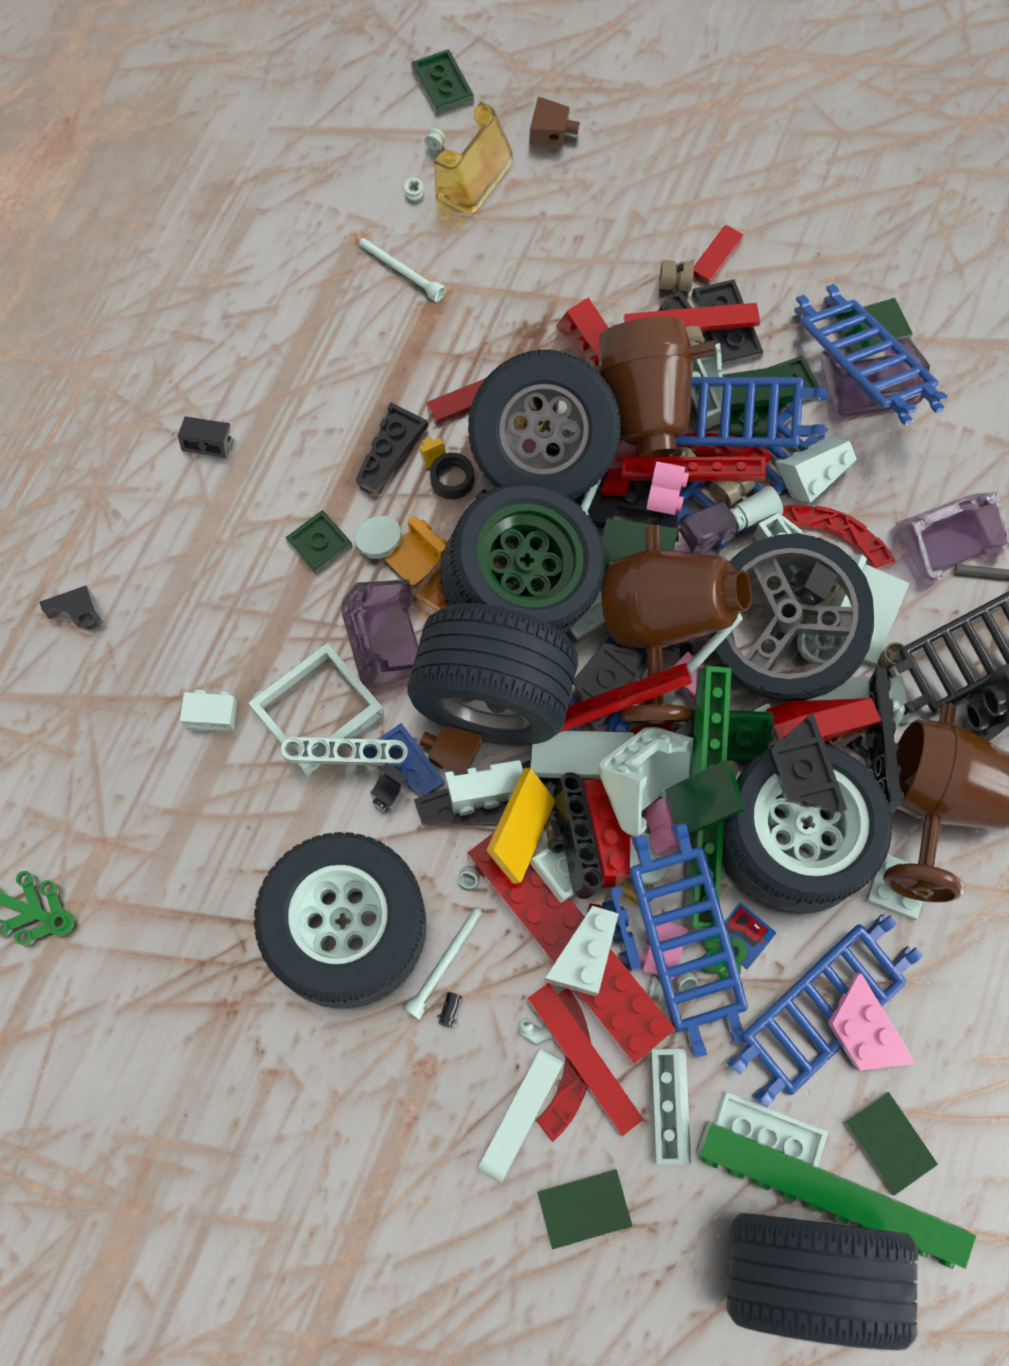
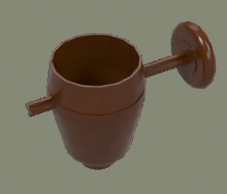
M648 317L614 325L600 334L599 366L593 368L604 378L614 394L620 414V434L622 439L628 444L638 445L640 457H656L677 451L675 439L686 434L689 426L693 360L716 355L714 341L690 346L684 322L678 318ZM533 397L532 401L536 410L541 409L543 401L539 397ZM559 401L553 404L555 413L558 411Z
M648 525L645 527V551L614 559L609 564L604 575L601 594L603 616L608 631L615 642L624 647L647 648L648 676L663 671L662 648L731 627L736 621L738 613L749 609L752 599L751 583L747 573L744 570H735L731 562L723 556L660 550V526ZM663 695L649 699V704L630 706L619 711L620 720L628 723L665 724L685 722L691 720L694 716V710L690 706L663 704Z
M952 703L941 704L939 721L925 719L912 721L904 730L898 742L897 765L901 767L899 783L900 788L904 791V799L897 809L923 821L924 826L918 864L904 863L888 867L883 874V881L887 888L896 894L923 902H951L958 900L965 892V886L959 877L947 870L934 867L940 825L1001 830L1009 828V752L969 730L955 725L957 707H954ZM916 772L911 786H909L905 781Z

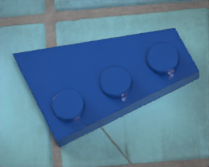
M402 723L377 739L398 740L406 745L408 751L406 759L402 764L393 767L407 776L409 787L421 796L433 793L445 784L444 779ZM369 746L363 750V754L365 757L372 759L376 757L377 751L374 747ZM393 747L389 749L388 753L392 759H400L402 757V751L399 748Z
M620 886L610 889L604 898L605 902L602 903V908L619 913L612 939L614 943L618 942L621 951L618 953L619 960L632 973L638 971L642 966L634 936L631 931L627 932L626 929L629 926V916L627 909L620 906L618 897L623 896Z

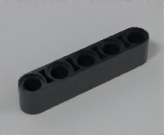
M568 772L562 776L554 787L553 795L561 831L568 841L565 855L572 890L580 899H589L602 886L604 882L583 780L578 774Z

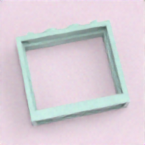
M328 643L324 646L316 647L311 652V656L304 661L296 662L291 667V671L284 676L281 675L275 678L270 687L265 691L257 692L249 702L252 711L282 746L287 737L263 708L329 658L369 706L328 738L354 739L384 716V710L380 703ZM293 744L286 748V752L290 756L299 754ZM318 745L311 752L315 757H322L325 755L326 749L322 745ZM296 763L306 776L321 765Z

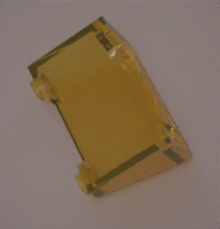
M480 102L474 110V120L479 124V131L461 154L452 150L443 151L434 161L436 198L466 213L474 212L479 208L513 161V151L494 109L483 102Z

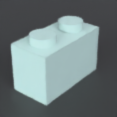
M193 690L192 693L184 692L180 722L185 728L234 731L238 702L228 692H217V694H207V692L202 690Z

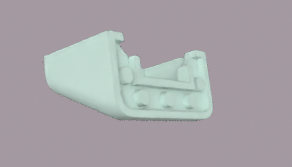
M648 727L642 729L601 760L599 763L600 778L619 825L627 834L639 836L644 832L647 822L641 817V812L658 797H665L666 788L691 777L693 738L658 727Z

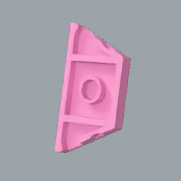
M856 972L851 978L854 981L847 994L843 993L838 1009L833 1012L828 1022L855 1069L861 1071L913 1064L915 1062L863 975Z

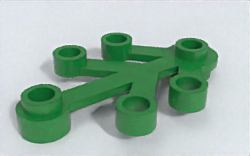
M21 871L16 876V882L22 886L27 903L4 894L0 887V904L22 913L8 920L0 919V924H4V929L0 932V936H5L10 930L36 919L45 922V924L30 931L27 929L18 930L14 937L16 943L27 946L33 940L49 933L55 936H64L72 930L74 918L70 912L62 910L57 896L58 887L54 882L45 880L39 886L40 893L47 897L51 913L42 910L33 884L34 876L30 872ZM28 875V882L22 884L23 876ZM51 884L52 890L49 893H45V887ZM59 918H63L62 926L57 927L56 921ZM23 933H27V934H28L27 940L24 941V942H21V940H20L21 935H22Z

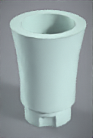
M766 485L756 494L736 504L734 508L729 509L727 516L732 527L739 531L764 521L777 513L782 515L783 505L775 489L770 485Z

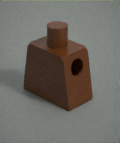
M538 97L530 126L529 144L562 145L564 144L566 133L578 135L580 122L569 120L570 108L568 106Z
M443 726L438 737L425 731L419 745L431 750L428 758L433 766L444 773L453 771V775L458 776L468 774L467 769L471 768L482 744V735Z

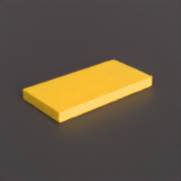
M531 768L523 769L486 850L513 883H521L544 830V825L547 823L555 804L553 796Z

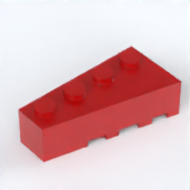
M585 780L583 783L604 880L600 888L618 887L630 875L631 835L621 829L602 780Z

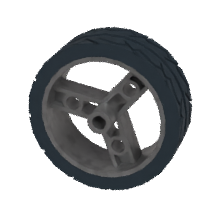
M798 533L780 534L753 542L729 561L735 570H744L747 573L750 583L754 579H758L775 614L746 657L737 648L733 631L715 649L725 666L731 668V674L746 688L767 698L781 701H802L828 694L844 684L859 669L869 651L874 631L873 596L865 574L858 564L851 559L852 557L840 547L824 539L815 538V536ZM815 562L820 563L837 574L835 581L844 590L851 607L800 604L796 600L781 567L790 565L808 567ZM774 581L781 583L780 588L777 590L769 589V585ZM784 595L788 597L779 602L778 605H776V599H779ZM803 614L816 615L818 622L816 624H804ZM826 616H833L836 619L832 625H825L822 623V620ZM779 625L785 634L780 641L773 637ZM717 632L711 633V634H710L711 638H712ZM798 633L848 636L842 648L830 660L817 668L793 674L771 671ZM766 644H774L776 646L775 650L770 654L763 652Z

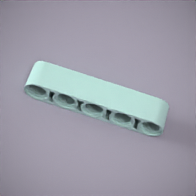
M290 737L284 740L281 746L282 756L287 762L302 764L384 766L387 762L392 766H398L404 762L408 753L406 745L398 740ZM291 744H296L300 747V752L296 756H289L285 752L286 748ZM316 745H322L325 747L326 753L322 757H315L311 750ZM341 746H348L352 754L347 758H342L338 755L337 750ZM374 747L377 751L376 757L372 759L366 758L363 754L364 748ZM393 747L399 748L402 751V757L400 759H392L388 753L389 749Z
M540 1048L477 1168L478 1171L502 1183L564 1060Z

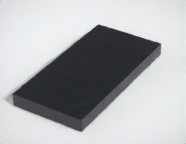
M735 279L694 288L692 291L697 308L744 304ZM754 327L707 331L710 342L714 341L715 345L720 343L722 366L763 356L764 352Z

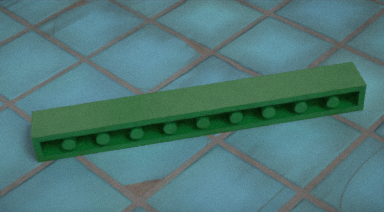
M705 666L697 669L691 776L727 760L731 668ZM723 821L690 835L691 847H702L705 850L719 904ZM696 859L687 861L686 878L700 874ZM703 884L685 889V906L707 900ZM708 910L685 917L684 925L697 928L714 926L711 911Z
M707 1122L697 1149L698 1155L703 1157L701 1162L713 1168H717L718 1164L729 1168L728 1174L742 1180L744 1175L755 1179L754 1185L768 1191L770 1186L781 1190L780 1196L794 1202L796 1198L802 1199L807 1202L806 1207L822 1213L823 1209L833 1213L832 1218L848 1224L849 1220L858 1223L859 1227L907 1233L917 1244L918 1255L928 1258L929 1254L939 1258L938 1263L955 1270L957 1265L966 1269L976 1239V1235L970 1231L713 1122Z

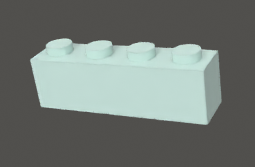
M652 1049L657 1165L690 1164L691 1147L686 1050Z

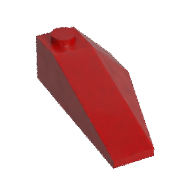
M872 698L788 701L766 709V712H772L774 715L772 727L778 742L812 713L815 716L823 742L881 722Z

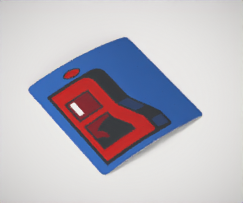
M739 903L725 920L729 938L741 939L747 946V956L741 962V965L748 969L775 936L776 931L742 903ZM732 946L734 956H737L739 949L736 946Z

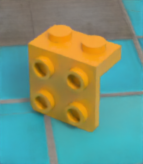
M414 515L408 520L409 531L403 536L399 548L397 546L393 554L383 558L412 587L417 586L441 565L443 551L447 544L440 535L436 536L431 531L430 525L422 519L420 521Z

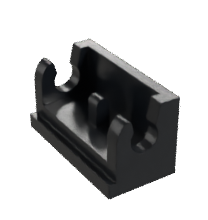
M185 416L178 433L181 451L226 458L231 442V436H228L231 428L230 423Z

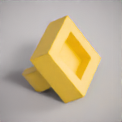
M431 437L421 440L423 445L419 446L423 464L427 469L431 467L437 457L446 453L441 438L432 440Z

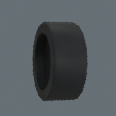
M453 452L437 457L430 467V483L433 490L439 496L446 499L464 497L474 485V468L471 461L466 456ZM457 466L465 471L466 479L459 485L447 486L440 482L438 475L445 467Z

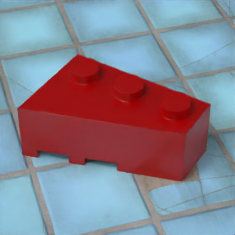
M588 297L566 311L556 327L591 366L595 367L599 366L600 334L609 327Z

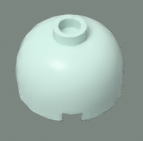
M826 616L822 620V623L825 625H832L835 623L836 619L834 617ZM817 617L810 619L804 624H816L818 622ZM798 633L796 643L798 651L805 660L812 664L822 665L842 648L848 636Z

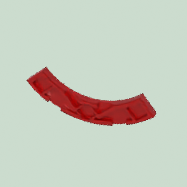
M696 432L686 433L683 436H696ZM705 432V437H719V433ZM676 445V448H690L694 454L721 457H766V463L771 460V454L762 447ZM669 454L656 457H668Z
M801 504L783 506L782 516L799 529L817 530L843 540L867 559L866 563L868 566L879 570L894 565L896 562L889 549L879 537L876 538L873 533L866 529V525L843 512L818 505L815 507L801 506Z
M565 988L557 995L591 1042L584 1013L572 991ZM566 1056L558 1090L548 1107L535 1120L551 1142L556 1140L571 1123L587 1091V1086Z

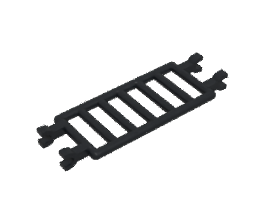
M1009 591L900 649L903 660L886 669L887 678H894L909 669L922 694L903 704L905 706L903 716L908 713H914L925 705H928L931 712L937 713L941 709V704H954L971 695L998 670L995 669L971 624L972 621L979 617H982L1006 662L1005 665L1009 664V646L990 613L994 609L1001 607L1009 621ZM960 627L963 628L987 675L978 680L973 675L951 633ZM941 637L967 683L965 687L956 690L932 645V642ZM921 648L926 653L948 695L939 701H936L912 655L913 652Z

